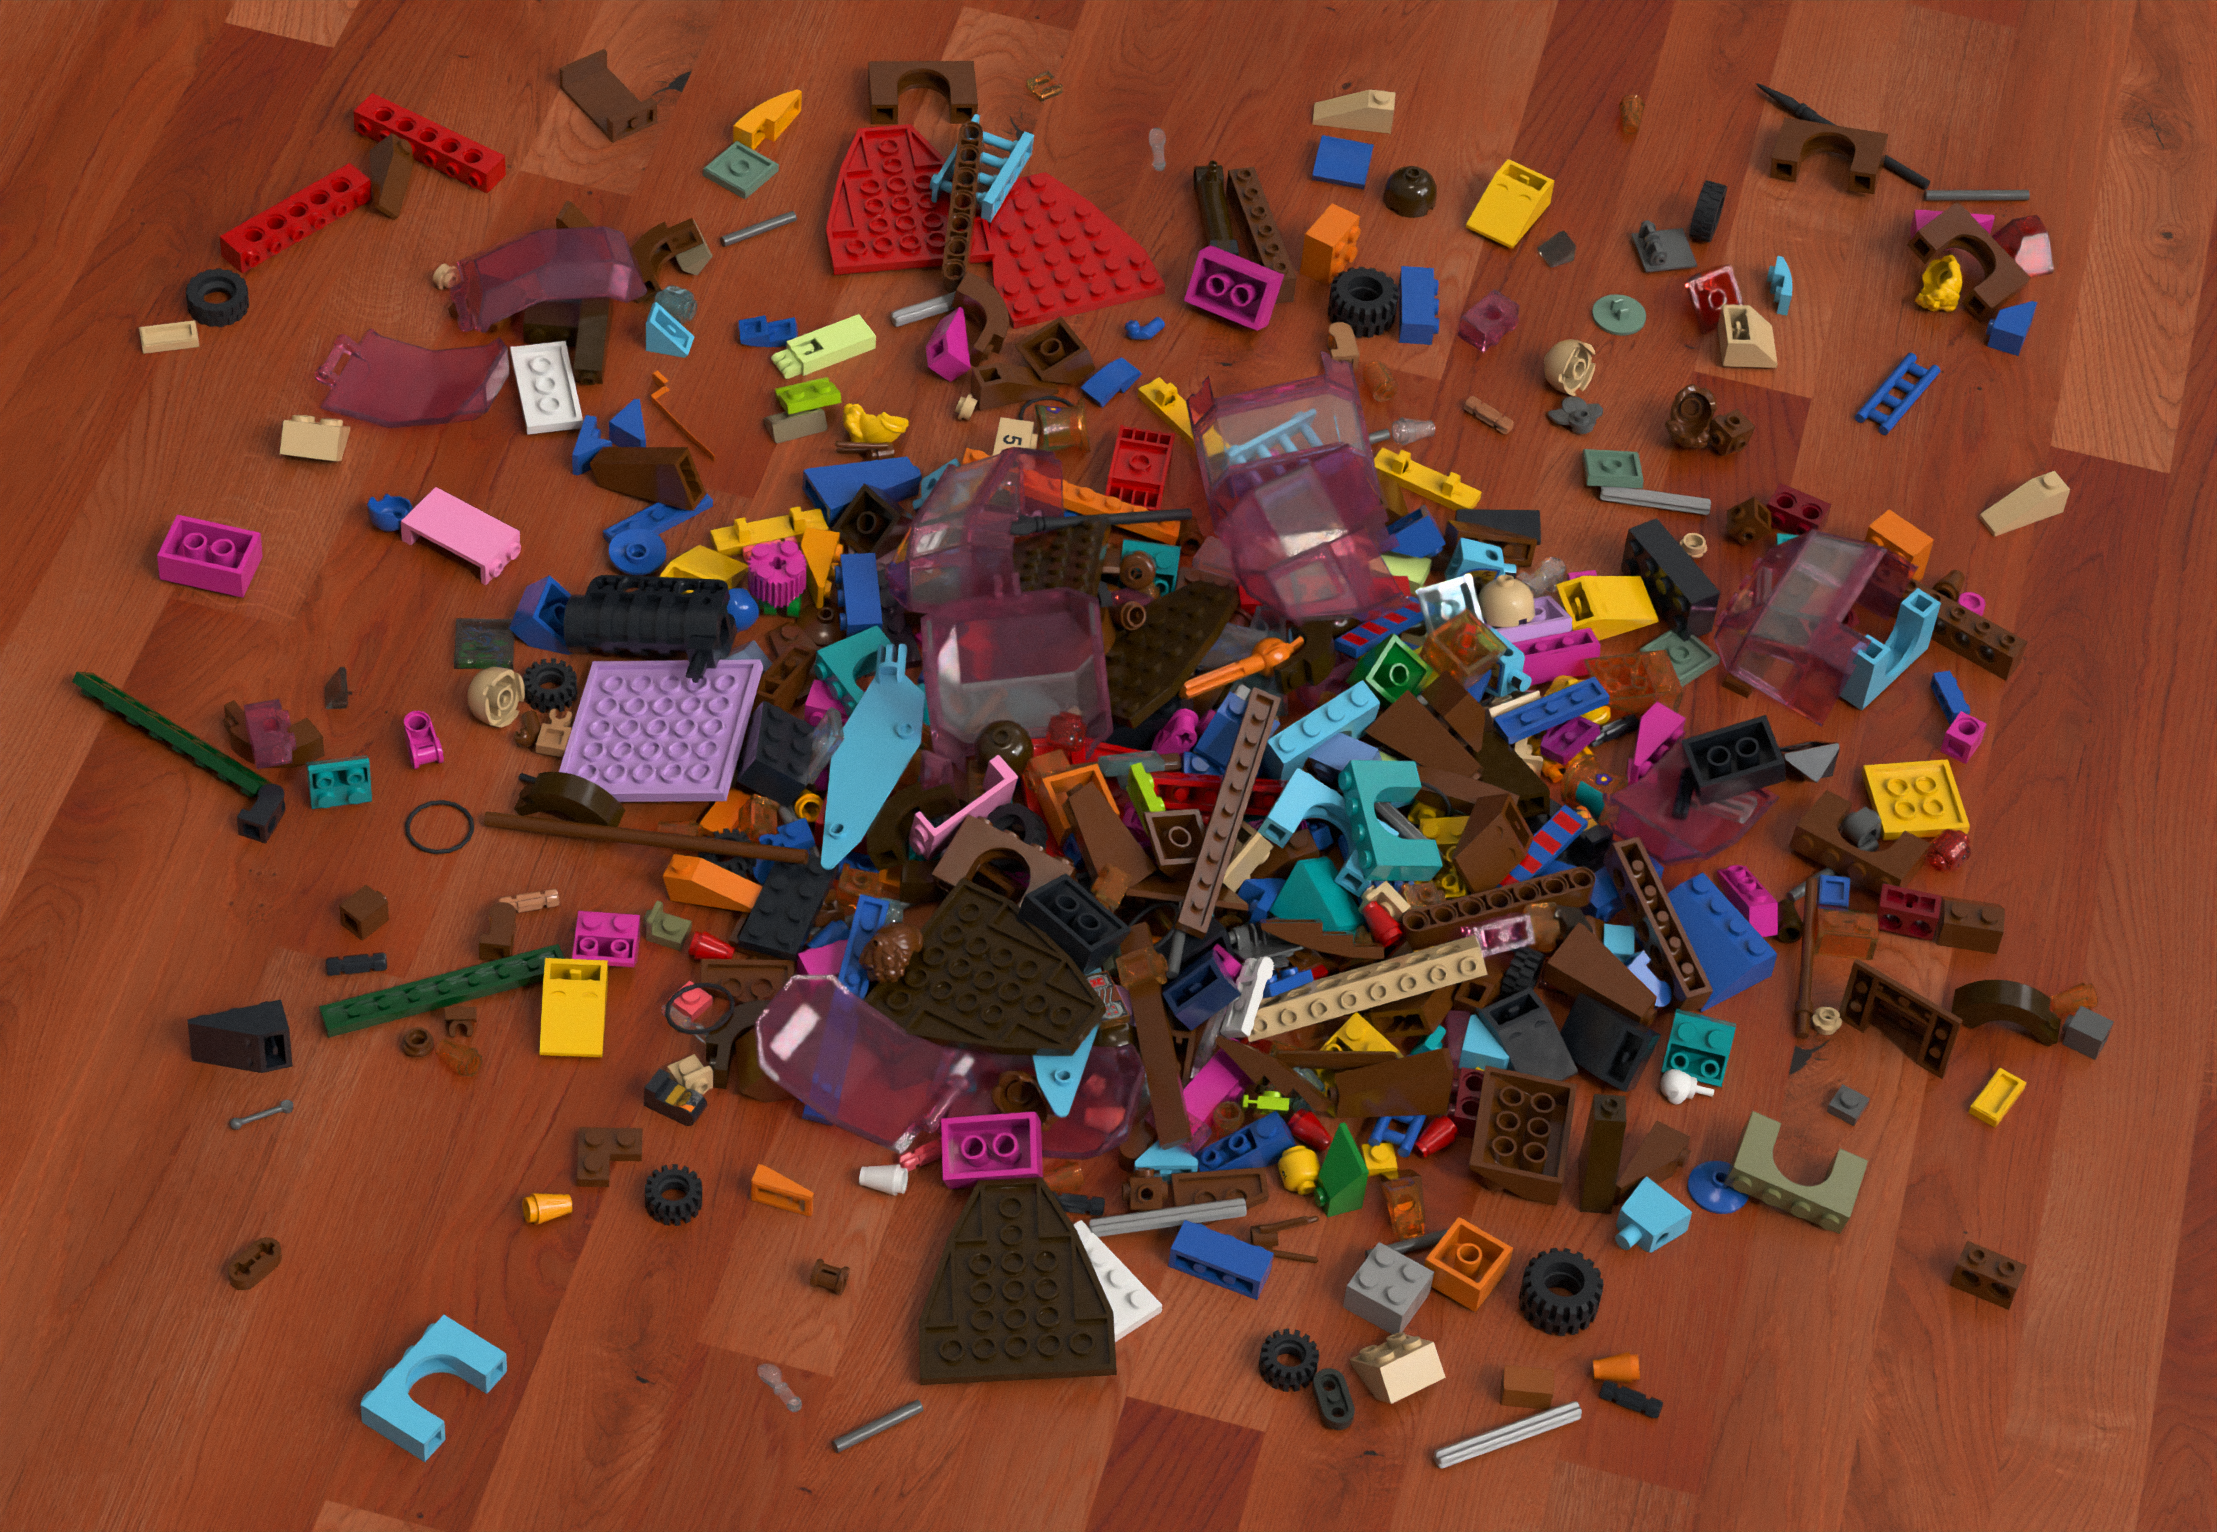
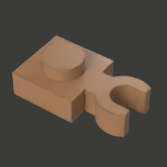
M556 709L550 711L549 724L542 723L536 743V753L558 757L564 756L572 730L570 728L572 725L571 711H567L566 717L563 719L556 718Z

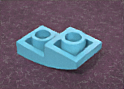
M1777 256L1775 266L1769 267L1767 282H1772L1770 293L1775 294L1774 302H1778L1777 314L1787 316L1792 297V277L1784 258Z

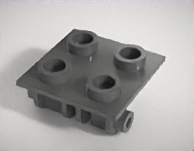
M1646 220L1641 223L1639 233H1631L1645 272L1697 267L1683 228L1655 231V224Z
M1259 921L1256 922V928L1253 923L1231 928L1230 932H1227L1235 956L1244 962L1248 958L1258 960L1264 956L1286 958L1294 955V951L1304 949V946L1288 942L1262 930Z

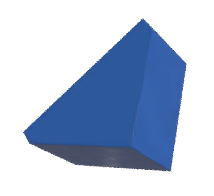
M640 399L632 400L609 421V440L618 447H646Z

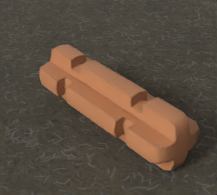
M1470 396L1466 400L1464 409L1472 415L1476 413L1477 418L1493 428L1497 426L1496 429L1503 434H1508L1512 430L1514 422L1509 417H1502V413L1486 403L1481 404L1482 401L1475 396Z
M556 889L544 890L542 894H540V891L515 895L516 898L513 899L511 896L499 899V902L513 905L518 910V913L543 909L542 906L544 905L547 908L559 905V895Z

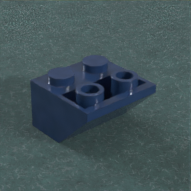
M1211 949L1182 970L1178 978L1170 979L1164 983L1162 992L1174 1015L1191 1031L1242 995L1214 949Z

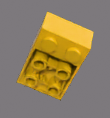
M1508 159L1495 173L1466 223V228L1513 249L1550 205L1555 180Z
M698 545L672 560L659 577L719 579L725 581L730 590L736 588L748 572V565ZM687 590L681 594H689L694 592V590Z
M1581 576L1556 584L1560 606L1572 617V631L1591 628L1598 641L1659 622L1641 576Z
M1470 816L1420 820L1419 831L1429 840H1436L1437 847L1443 853L1444 859L1442 867L1430 881H1414L1420 901L1448 900L1468 896L1470 891L1466 888L1465 882L1459 871L1454 867L1451 858Z
M545 958L540 1055L603 1056L608 960Z
M1357 1012L1319 1050L1393 1051L1397 1054L1398 1059L1404 1057L1395 1046ZM1301 1069L1298 1073L1327 1097L1328 1087L1333 1086L1334 1074L1353 1069ZM1330 1106L1326 1111L1336 1119L1334 1107Z

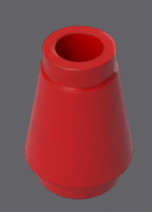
M1377 901L1370 902L1361 910L1376 943H1382L1384 947H1387L1403 935L1400 930L1401 925Z
M705 930L703 933L695 931L688 954L695 956L694 959L696 960L732 959L735 947L730 946Z
M1299 1109L1287 1123L1293 1136L1321 1153L1333 1141V1138L1311 1110Z
M1443 1115L1440 1118H1434L1415 1141L1413 1150L1420 1158L1424 1159L1454 1143L1455 1137L1459 1135V1131L1447 1116Z

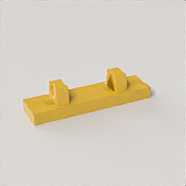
M1159 377L1151 383L1138 388L1137 397L1208 462L1224 454V450L1230 446L1231 442L1213 427V421L1207 415L1202 417L1179 396L1177 388L1171 382L1166 384Z
M1382 447L1369 465V468L1375 467L1399 483V486L1454 511L1458 509H1474L1481 498L1482 492L1461 483L1460 475L1450 472V475L1446 476L1411 460V453L1402 449L1399 454H1396Z
M799 506L790 508L789 515L749 523L746 522L745 517L735 519L734 526L710 530V538L716 552L725 556L742 554L744 546L753 544L755 546L758 543L777 539L784 541L783 538L794 536L797 542H802L806 527L829 530L820 508L802 512Z

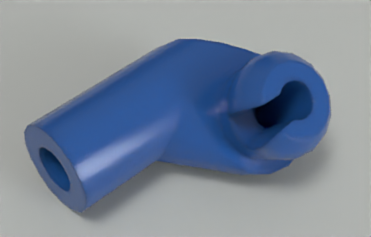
M1155 317L1146 326H1139L1137 320H1130L1125 324L1126 335L1133 340H1150L1165 327V323L1160 317Z

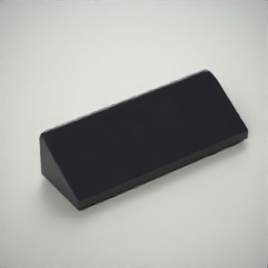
M1456 510L1454 521L1476 523L1537 539L1536 545L1541 544L1539 510Z

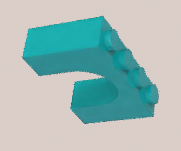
M878 625L816 651L815 673L819 680H824L828 685L833 698L842 703L849 718L865 693L857 686V680L866 674L876 671L878 645H883L886 657V647L888 644H892ZM922 683L917 685V687L925 693L922 728H925L937 722L939 702Z
M1350 760L1339 774L1338 784L1343 791L1345 812L1350 819L1352 839L1356 842L1359 854L1358 863L1363 870L1365 880L1430 881L1442 867L1436 840L1396 837L1383 828L1374 811V803L1410 802L1422 786L1415 761Z

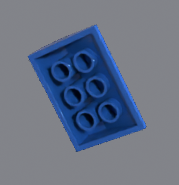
M1704 873L1679 884L1667 894L1713 989L1704 1007L1697 1009L1700 1013L1772 976L1777 953ZM1634 928V939L1644 949V946Z

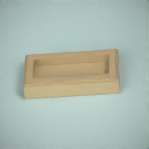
M195 320L139 327L143 354L199 347Z

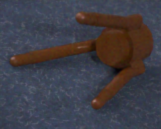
M835 442L836 447H844L837 448V453H867L868 461L895 458L891 442Z
M1303 1216L1273 1224L1250 1226L1251 1245L1265 1248L1267 1251L1274 1253L1273 1257L1317 1263V1257L1273 1250L1272 1248L1273 1246H1278L1277 1231L1314 1223L1319 1220V1217Z

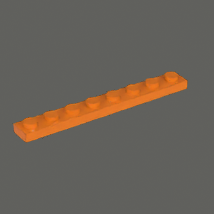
M966 448L959 472L1083 515L1148 511L1142 506H1134L1122 502L1116 497H1108L1096 493L1090 488L1067 483L1064 479L1041 474L1035 469H1027L1015 465L1009 460L992 457L980 450ZM1174 520L1117 524L1115 526L1170 545H1175L1181 522Z

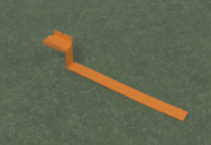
M658 370L652 373V380L660 387L659 390L651 394L652 403L694 444L715 461V455L656 400L670 390L665 386V383L669 380Z

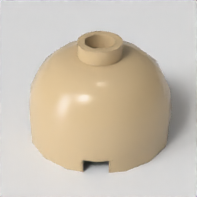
M1568 339L1558 342L1550 349L1544 358V371L1547 381L1554 389L1575 396L1574 392L1578 388L1582 391L1587 388L1595 371V363L1591 362V354L1595 355L1592 345L1579 340Z
M1498 576L1497 579L1486 584L1478 595V619L1481 621L1482 618H1485L1487 625L1495 627L1519 626V620L1527 618L1528 623L1535 617L1533 593L1526 584L1514 579L1513 576Z
M490 667L480 671L469 685L467 695L470 711L485 724L496 727L509 725L520 712L516 710L518 702H524L525 685L521 675L513 672L511 669Z

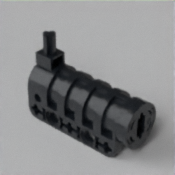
M625 575L597 576L591 580L585 595L573 594L567 602L564 615L566 646L571 653L591 654L595 649L603 650L605 654L620 655L623 651H631L635 656H648L651 652H659L662 657H677L679 653H687L689 666L686 678H692L694 683H698L700 679H703L707 668L716 669L719 659H726L737 635L735 618L727 610L730 600L728 585L725 581L719 579ZM630 588H638L632 592H625ZM687 590H694V592L689 594H681Z

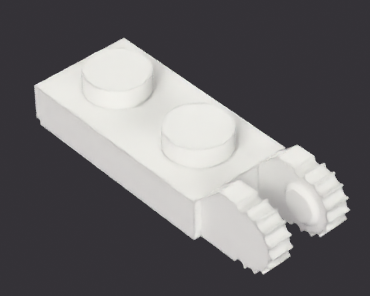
M1264 956L1258 960L1248 958L1243 963L1244 966H1242L1240 976L1237 977L1235 983L1242 995L1229 1003L1220 1031L1225 1037L1238 1038L1250 1036L1259 1004L1263 998L1266 982L1273 974L1274 962H1272L1270 957Z

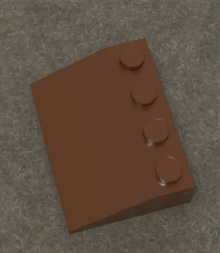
M1485 1065L1469 1169L1524 1199L1557 1205L1564 1179L1577 1084Z

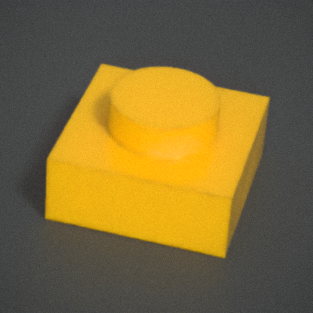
M1380 1143L1379 1146L1375 1145L1374 1147L1369 1144H1362L1361 1154L1369 1171L1368 1176H1377L1381 1172L1397 1171L1398 1167L1393 1143Z

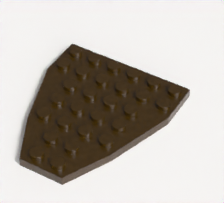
M1091 517L1077 527H1072V524L1063 528L1048 531L991 554L976 557L970 562L925 582L916 584L910 589L904 610L907 624H966L1039 618L1094 605L1096 603L1111 530L1108 517Z
M1201 580L1190 583L1142 605L1146 611V620L1138 629L1128 630L1114 624L1116 637L1113 646L1103 659L1087 671L1059 683L1055 677L1031 684L1027 676L1019 682L1025 693L1134 729L1177 694L1219 639L1240 601L1237 591Z
M964 878L958 882L920 931L924 939L922 949L918 953L913 952L909 965L905 967L904 976L900 977L895 983L886 982L879 984L878 982L856 1009L857 1013L861 1016L860 1018L908 1041L1001 1055L1073 1056L1107 1010L1100 996L1072 958L1045 932L1024 920L1029 927L1027 928L1016 921L1020 908L1012 900Z
M1042 1177L978 1180L948 1236L919 1319L921 1385L1117 1375L1113 1310L1076 1228Z

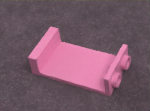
M437 487L401 520L403 542L412 545L420 536H423L481 568V583L487 585L494 577H498L503 568L511 560L516 559L521 551L520 531Z
M997 755L989 761L982 786L986 793L937 828H934L920 811L915 814L909 836L911 848L916 854H922L927 861L931 860L949 847L968 814L975 818L982 816L987 819L988 815L994 812L997 807L1010 803L1018 776Z

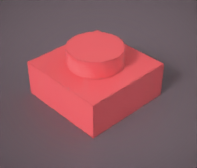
M688 981L682 988L693 985L694 983ZM695 988L677 997L671 1008L690 1022H693L713 1004V997L701 988Z

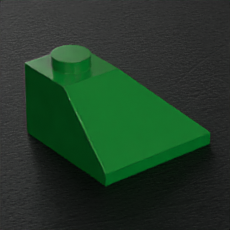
M1393 633L1359 660L1346 682L1352 687L1363 680L1379 700L1380 706L1388 709L1407 690L1416 698L1432 674L1433 669Z
M1345 1122L1340 1123L1319 1172L1317 1187L1313 1190L1315 1202L1318 1207L1322 1206L1327 1218L1361 1209L1364 1201L1369 1171Z

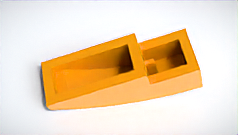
M797 89L767 100L745 114L733 125V143L738 141L755 150L764 138L775 141L801 112L802 91Z

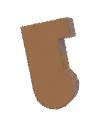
M1344 322L1331 324L1327 339V348L1330 351L1328 365L1330 375L1357 373L1360 354L1351 326Z

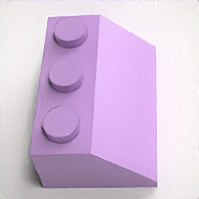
M1551 596L1534 598L1535 617L1528 623L1527 618L1519 620V626L1515 627L1487 625L1485 618H1482L1481 621L1478 619L1477 609L1470 610L1472 623L1478 627L1476 635L1494 628L1511 643L1572 631V617Z

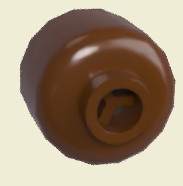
M1130 551L1120 562L1119 578L1129 589H1145L1151 585L1155 578L1156 562L1145 551Z

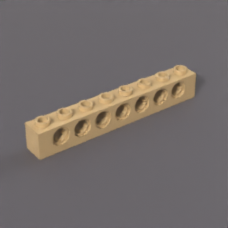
M1473 935L1318 979L1279 995L1263 998L1259 1004L1254 1026L1250 1036H1248L1249 1042L1488 975L1480 945L1476 936Z

